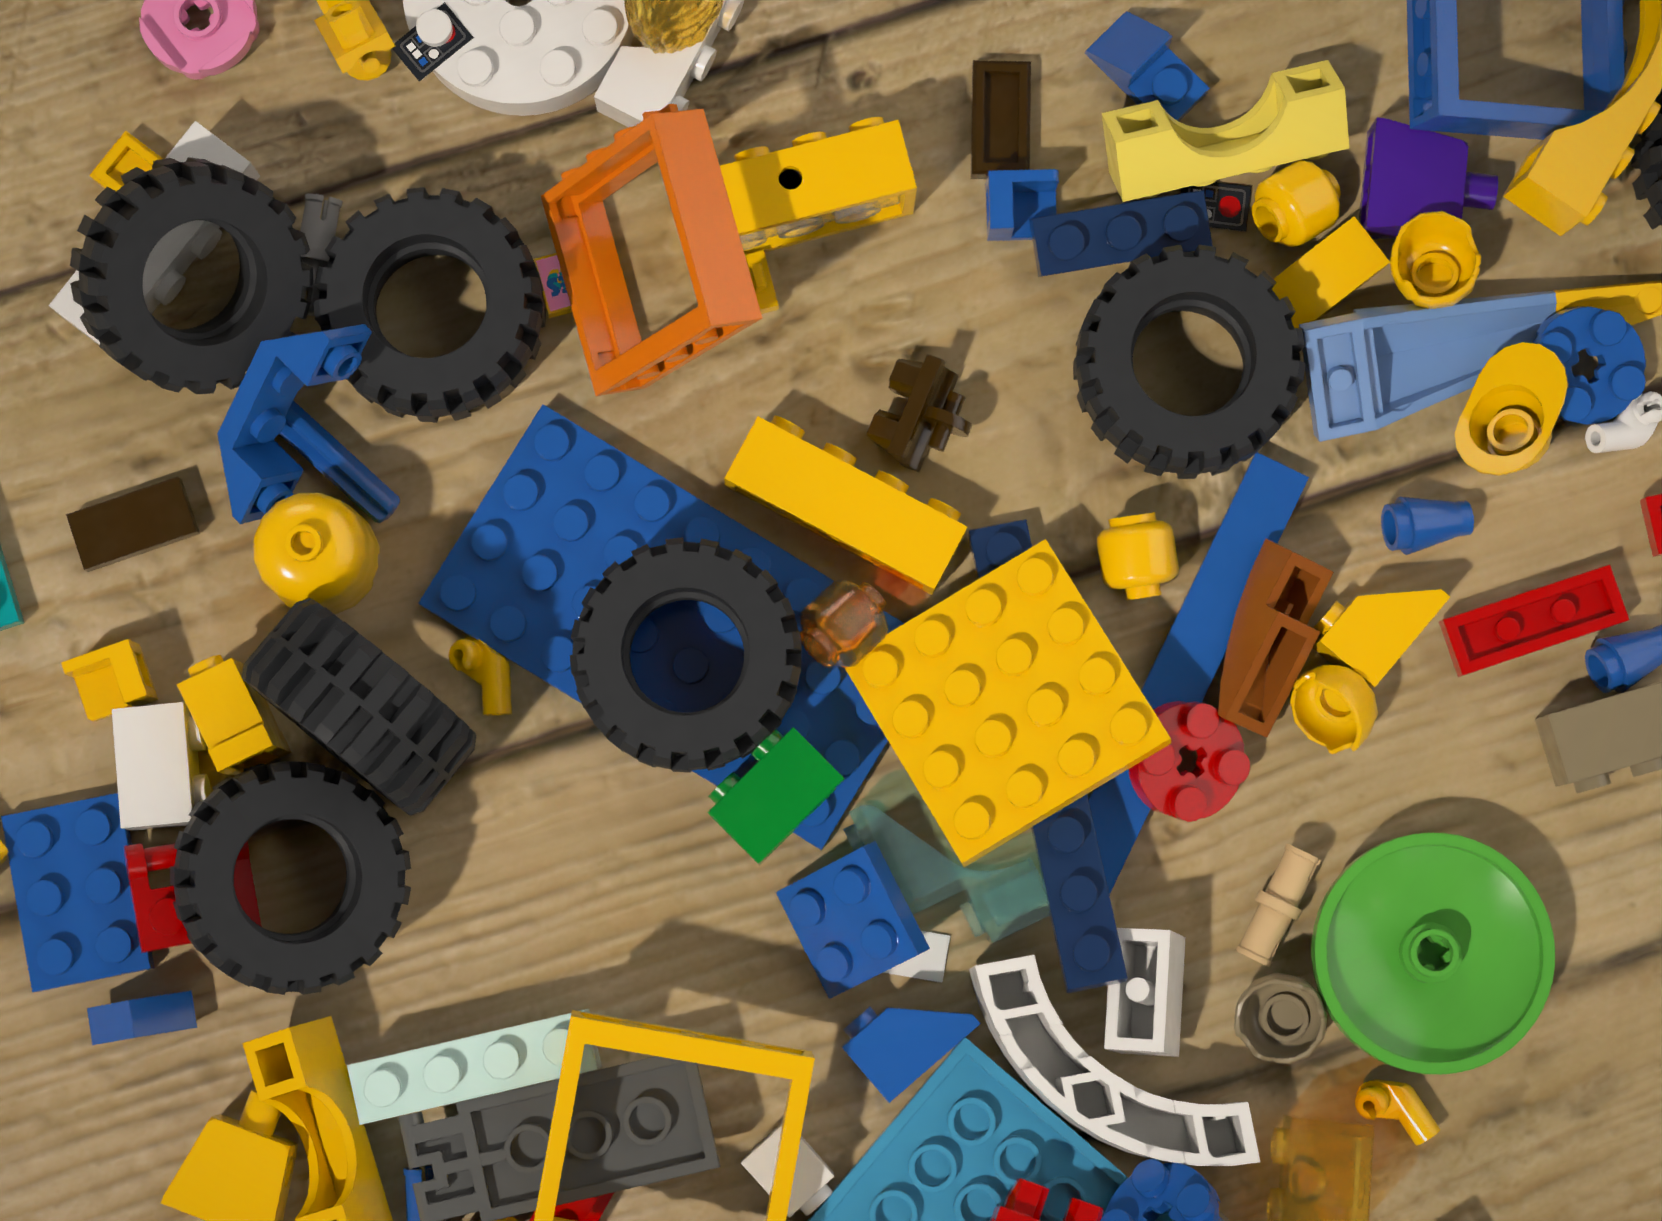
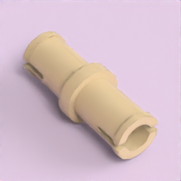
M1286 844L1285 852L1266 891L1259 890L1255 898L1259 905L1240 945H1237L1235 951L1268 967H1271L1273 963V957L1291 920H1299L1303 910L1299 909L1298 906L1317 866H1320L1322 861L1290 844Z

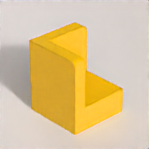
M130 639L61 662L64 674L74 678L87 718L91 721H99L112 716L111 709L137 707L158 700L141 646Z

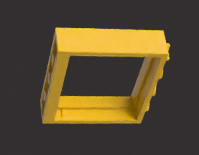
M572 1010L534 1221H575L554 1217L585 1044L790 1079L765 1221H786L815 1060L812 1051Z

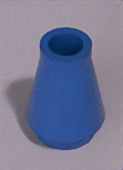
M1398 497L1395 503L1386 504L1383 507L1381 529L1385 544L1389 550H1401L1403 554L1409 555L1459 536L1471 535L1474 529V515L1470 503L1466 500L1452 502Z
M1662 624L1651 629L1597 639L1594 647L1585 653L1586 668L1595 686L1603 693L1611 691L1624 693L1662 664Z

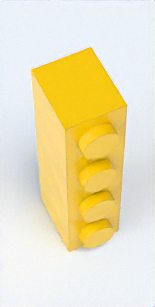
M774 415L772 421L768 422L757 416L724 477L725 486L922 591L933 595L966 533L967 526L958 522L961 513L934 498H930L926 505L906 494L909 486L884 471L878 470L875 477L855 468L854 465L857 458L833 444L826 443L823 450L802 440L805 431L782 417Z

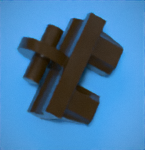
M929 354L926 355L924 362L898 359L889 378L888 388L895 394L909 398L902 416L879 409L874 414L867 431V437L871 441L885 449L903 467L920 472L930 447L944 452L951 434L968 437L972 429V424L959 416L966 398L959 393L953 392L959 376L944 366L946 362L943 359Z

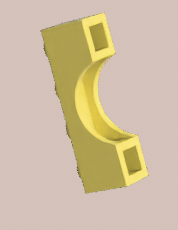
M1329 60L1271 73L1262 97L1253 108L1240 118L1217 127L1198 128L1178 122L1166 112L1159 100L1101 113L1109 173L1123 202L1134 199H1152L1160 193L1189 186H1207L1218 179L1243 173H1262L1270 170L1273 166L1302 159L1316 160L1327 156L1329 153L1350 148L1345 87Z

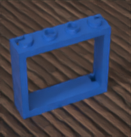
M1406 0L1410 129L1543 140L1555 130L1582 123L1603 112L1620 90L1625 80L1624 63L1628 53L1627 42L1623 35V5L1625 0H1581L1584 110L1460 100L1457 0Z

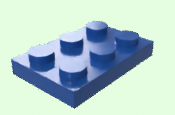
M118 793L1 816L6 847L9 852L8 858L32 992H41L155 968L152 951L141 953L124 856V846L132 845L130 830L121 829Z

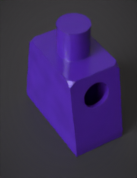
M1377 117L1367 131L1359 223L1372 239L1396 238L1401 226L1419 213L1444 211L1462 219L1463 207L1493 210L1498 194V175L1466 172L1469 147L1468 143L1464 140L1432 131L1410 129L1408 124Z

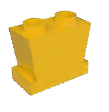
M215 655L191 666L188 669L190 678L176 685L208 747V753L217 772L234 777L244 772L243 769L258 764H269L292 753L282 731L279 730L266 699L242 679L244 664L233 658L224 661L221 655Z

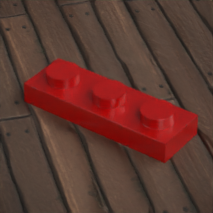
M1609 564L1439 621V625L1457 676L1461 677L1629 621L1630 619Z

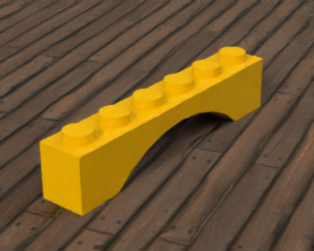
M1640 0V29L1634 59L1622 87L1605 110L1582 123L1553 131L1532 148L1503 195L1508 201L1560 237L1580 222L1587 226L1597 217L1608 199V196L1602 193L1603 188L1609 178L1614 180L1622 173L1634 155L1635 151L1629 147L1631 140L1636 133L1641 134L1648 128L1661 108V105L1655 99L1662 89V0Z

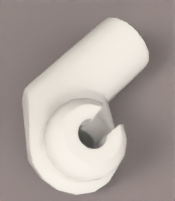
M1651 391L1641 394L1638 398L1632 400L1629 406L1615 417L1613 422L1594 424L1588 427L1585 434L1588 449L1593 453L1635 449L1644 445L1653 434L1658 422L1662 421V396L1657 392Z

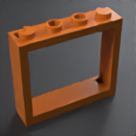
M668 104L661 110L644 112L642 114L643 121L636 126L615 133L613 136L615 141L612 144L588 153L585 164L561 173L562 180L541 195L596 396L645 389L762 319L704 109L679 111L676 104ZM658 162L698 307L642 341L603 200Z

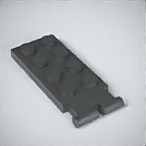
M655 1056L579 1074L556 1206L721 1167L698 1063ZM559 1079L456 1103L458 1115L424 1123L422 1111L398 1117L409 1169L432 1164L435 1179L412 1184L420 1221H445L448 1218L478 1211L480 1212L481 1221H494L536 1211Z

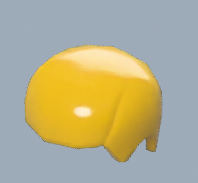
M1444 211L1419 213L1402 225L1392 246L1390 258L1391 275L1399 291L1407 300H1412L1416 306L1429 309L1454 306L1470 294L1475 286L1481 264V254L1472 237L1470 225L1465 220Z
M1321 665L1306 671L1294 683L1290 699L1294 722L1309 740L1326 747L1330 754H1336L1349 748L1353 752L1356 751L1369 737L1378 716L1375 694L1360 674L1346 666Z

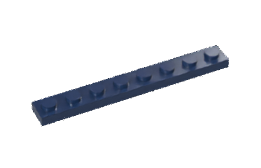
M1026 519L973 529L968 532L977 580L1032 547ZM1086 794L1031 827L1067 993L1122 983L1128 979L1089 800Z

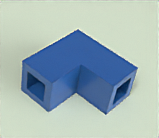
M192 990L87 1008L92 1045L197 1028Z

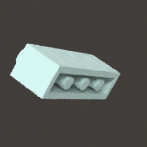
M589 1009L581 1010V1012L590 1013ZM571 1013L347 1065L359 1124L371 1123L559 1079ZM584 1045L580 1073L597 1070L602 1067L597 1046Z

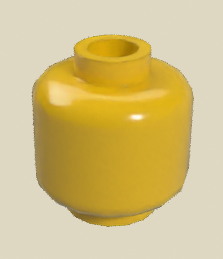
M1299 160L1289 164L1258 184L1252 205L1254 223L1261 234L1271 242H1278L1289 247L1302 245L1336 223L1340 213V186L1336 178L1328 170L1321 169L1314 163Z
M1155 512L1108 519L1110 528L1104 529L1097 536L1098 554L1104 584L1111 589H1125L1126 600L1162 595L1160 583L1174 579L1179 570L1174 533L1171 525L1164 521H1157Z

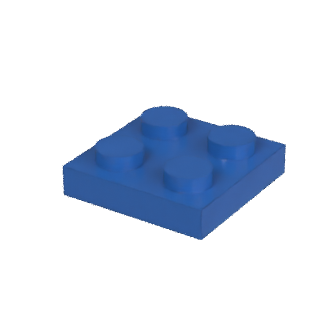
M876 841L849 853L776 892L829 999L930 949Z

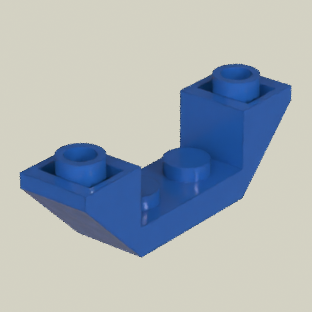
M365 324L260 342L217 433L232 515L239 524L262 519L278 501L294 495L293 491L301 477L303 468L274 439L283 430L286 423L285 416L297 392L304 384L308 387L349 379L350 375L356 371L361 363V353L372 333Z

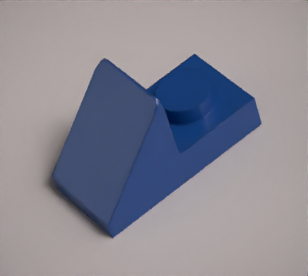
M1128 11L1123 13L1085 51V54L1137 105L1159 100L1166 112L1178 122L1207 95L1210 89L1169 49L1173 38L1169 32Z

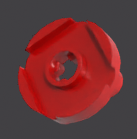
M1176 701L1168 702L1155 708L1153 711L1170 736L1172 743L1129 768L1130 781L1136 794L1153 811L1187 822L1197 821L1217 813L1230 802L1237 792L1239 784L1246 780L1250 772V760L1244 753L1243 739L1235 723L1219 716L1218 709L1206 703ZM1182 747L1191 751L1196 750L1197 765L1192 772L1183 771L1179 773L1176 768L1182 761V757L1179 754Z

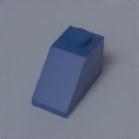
M869 1006L843 1029L850 1039L841 1047L890 1103L981 1023L970 1013L886 1007L877 1015Z

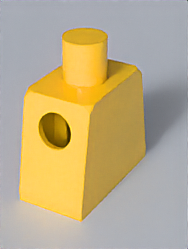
M251 1090L240 1120L221 1114L211 1116L163 1195L161 1204L205 1221H283L298 1144L273 1134L281 1111L274 1106L260 1102L257 1091Z

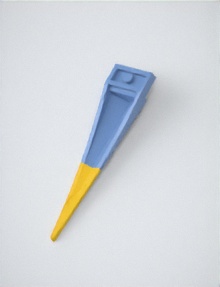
M1662 280L1468 298L1460 300L1454 306L1436 309L1423 308L1415 304L1353 309L1351 314L1299 324V328H1302L1305 342L1302 352L1304 363H1306L1305 374L1314 436L1321 442L1378 430L1424 408L1473 388L1478 375L1492 356L1507 346L1521 342L1533 343L1538 335L1536 331L1541 324L1561 310L1577 306L1610 310L1623 316L1625 321L1631 326L1662 315Z

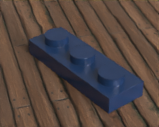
M1204 190L1029 219L1038 277L1131 262L1146 253L1152 258L1160 255L1164 247L1181 245L1183 252L1195 251L1198 245L1213 247Z

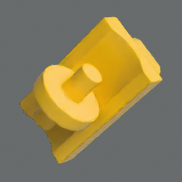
M316 0L324 15L315 19L314 22L342 73L347 72L358 80L369 81L378 78L386 72L391 63V48L395 47L370 1Z

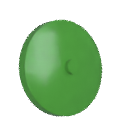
M1419 833L1394 838L1367 850L1353 860L1339 874L1324 896L1317 913L1312 935L1311 959L1316 987L1327 1012L1339 1030L1354 1045L1374 1059L1389 1066L1410 1072L1442 1075L1459 1073L1483 1066L1509 1051L1527 1034L1541 1014L1550 993L1555 969V943L1550 918L1543 901L1529 879L1514 863L1493 848L1470 838L1447 833Z

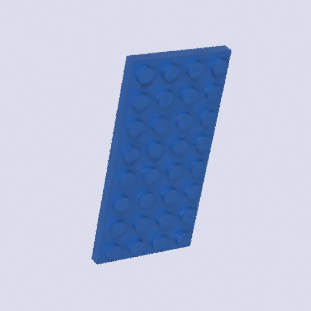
M542 404L418 604L469 636L483 641L510 661L581 703L576 692L577 686L574 676L571 674L570 655L573 653L572 629L574 620H579L584 607L581 602L590 587L593 589L597 587L604 578L602 573L615 561L618 564L633 556L631 551L648 544L649 548L666 544L665 539L682 537L684 542L700 543L701 538L719 542L722 548L733 552L737 549L750 556L755 565L763 571L766 569L778 582L779 589L785 598H788L792 606L800 632L802 660L797 693L791 708L786 712L781 721L782 724L777 730L785 736L794 727L845 778L844 782L793 832V834L822 850L888 742L841 661L904 623ZM695 600L675 601L654 610L637 629L631 645V669L641 691L657 705L676 712H697L716 705L735 687L744 663L743 642L734 623L718 608ZM749 754L743 759L740 757L726 763L725 767L710 771L708 769L691 771L713 785L718 786L733 771L742 778L758 761Z

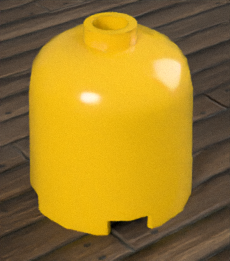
M318 492L297 493L280 500L262 517L253 538L254 563L262 581L290 608L296 602L311 598L336 615L356 606L372 589L373 579L378 569L379 543L371 525L354 508L339 499Z

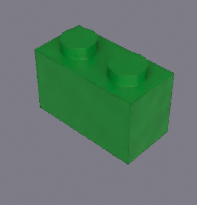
M794 727L785 736L775 729L751 753L758 763L742 778L733 771L708 796L715 805L707 813L759 866L845 779Z

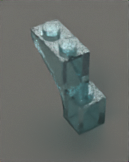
M862 805L849 811L848 815L853 824L844 828L843 831L852 850L855 851L876 841L912 914L918 913L964 890L969 901L959 905L973 936L976 938L985 933L989 943H994L1050 916L1043 881L1032 858L999 870H971L954 863L875 806Z

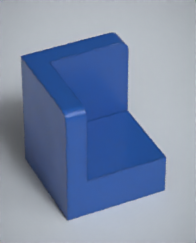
M1059 170L988 171L985 184L987 241L1032 240L1029 219L1057 214L1056 190L1059 184Z

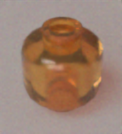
M838 579L830 583L801 611V643L805 650L825 667L831 668L834 665L843 668L853 667L885 639L888 630V623L883 613L887 607L886 602L881 594L868 583L862 582L857 585L848 580Z

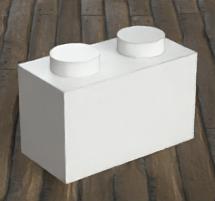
M177 702L111 709L121 829L135 831L187 825L191 819L188 814L199 800L204 801L211 794L208 775L200 774L198 751L205 750L206 743L186 703Z
M1117 928L1128 979L1126 982L1108 985L1104 1049L1120 1054L1179 1057L1186 937L1171 930Z

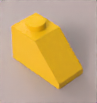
M1442 589L1361 595L1349 601L1345 606L1336 600L1314 625V628L1320 631L1321 635L1316 640L1313 649L1331 664L1353 669L1366 680L1371 689L1375 688L1449 600L1450 596Z

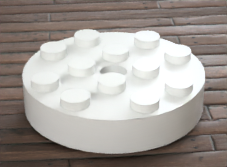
M403 0L409 31L416 26L417 33L425 44L433 47L441 46L448 42L452 36L453 26L450 18L443 11L437 10L444 2L474 37L432 71L436 77L453 93L477 107L496 113L518 116L554 112L581 101L597 90L621 46L630 47L636 32L640 0H532L524 6H513L509 4V0Z

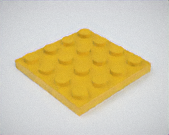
M1046 539L841 661L963 867L968 866L1172 743L1167 731Z

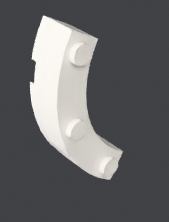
M1034 955L976 965L969 969L978 1004L987 1026L1004 1057L1022 1081L1048 1107L1073 1126L1093 1138L1122 1151L1163 1162L1193 1166H1235L1260 1162L1248 1102L1196 1104L1153 1095L1134 1087V1085L1110 1072L1092 1056H1089L1062 1025L1063 1023L1051 1004L1043 986Z

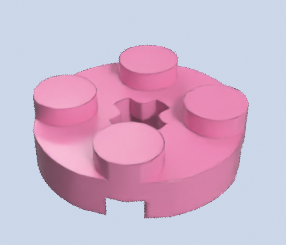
M144 0L141 8V18L139 17L141 35L153 55L170 70L182 73L187 78L193 80L217 75L235 66L248 53L260 31L255 0ZM196 5L200 10H205L209 7L213 9L214 13L209 17L210 25L207 28L200 30L196 27L188 30L184 27L190 20L186 11L191 6Z

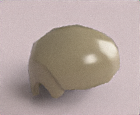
M1275 972L1254 980L1239 997L1234 1016L1235 1034L1245 1043L1256 1058L1267 1062L1274 1061L1276 1063L1291 1064L1309 1057L1326 1035L1327 1009L1320 994L1309 982L1299 976Z

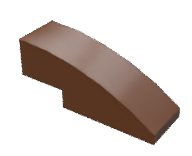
M1265 538L1248 576L1229 636L1220 684L1219 716L1259 735L1268 737L1320 634V631L1307 624L1334 573L1333 571Z

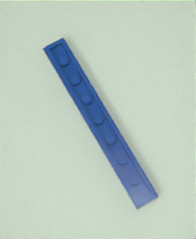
M1258 452L1253 455L1141 688V692L1153 710L1168 702L1196 701L1202 703L1225 655L1238 604L1265 538L1278 544L1309 479L1308 476ZM1129 769L1094 789L1088 798L1109 895L1150 811V808L1136 794L1130 781Z

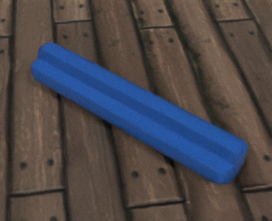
M293 400L285 416V426L279 435L374 522L381 523L387 520L400 504L399 496Z

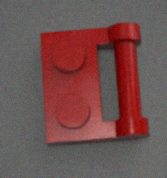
M247 840L236 860L234 888L244 912L252 921L262 927ZM142 843L124 846V856L141 953L192 944L186 936L188 933L182 921L177 918L173 902L176 901L174 886L150 889L148 872L167 869L175 865L177 849L174 848L175 843L143 848Z

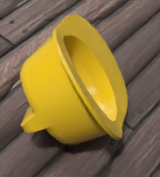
M1521 342L1504 347L1487 361L1478 375L1455 430L1456 449L1466 465L1484 474L1508 475V473L1529 468L1539 462L1547 452L1552 439V430L1564 405L1568 388L1565 367L1553 351L1541 344Z

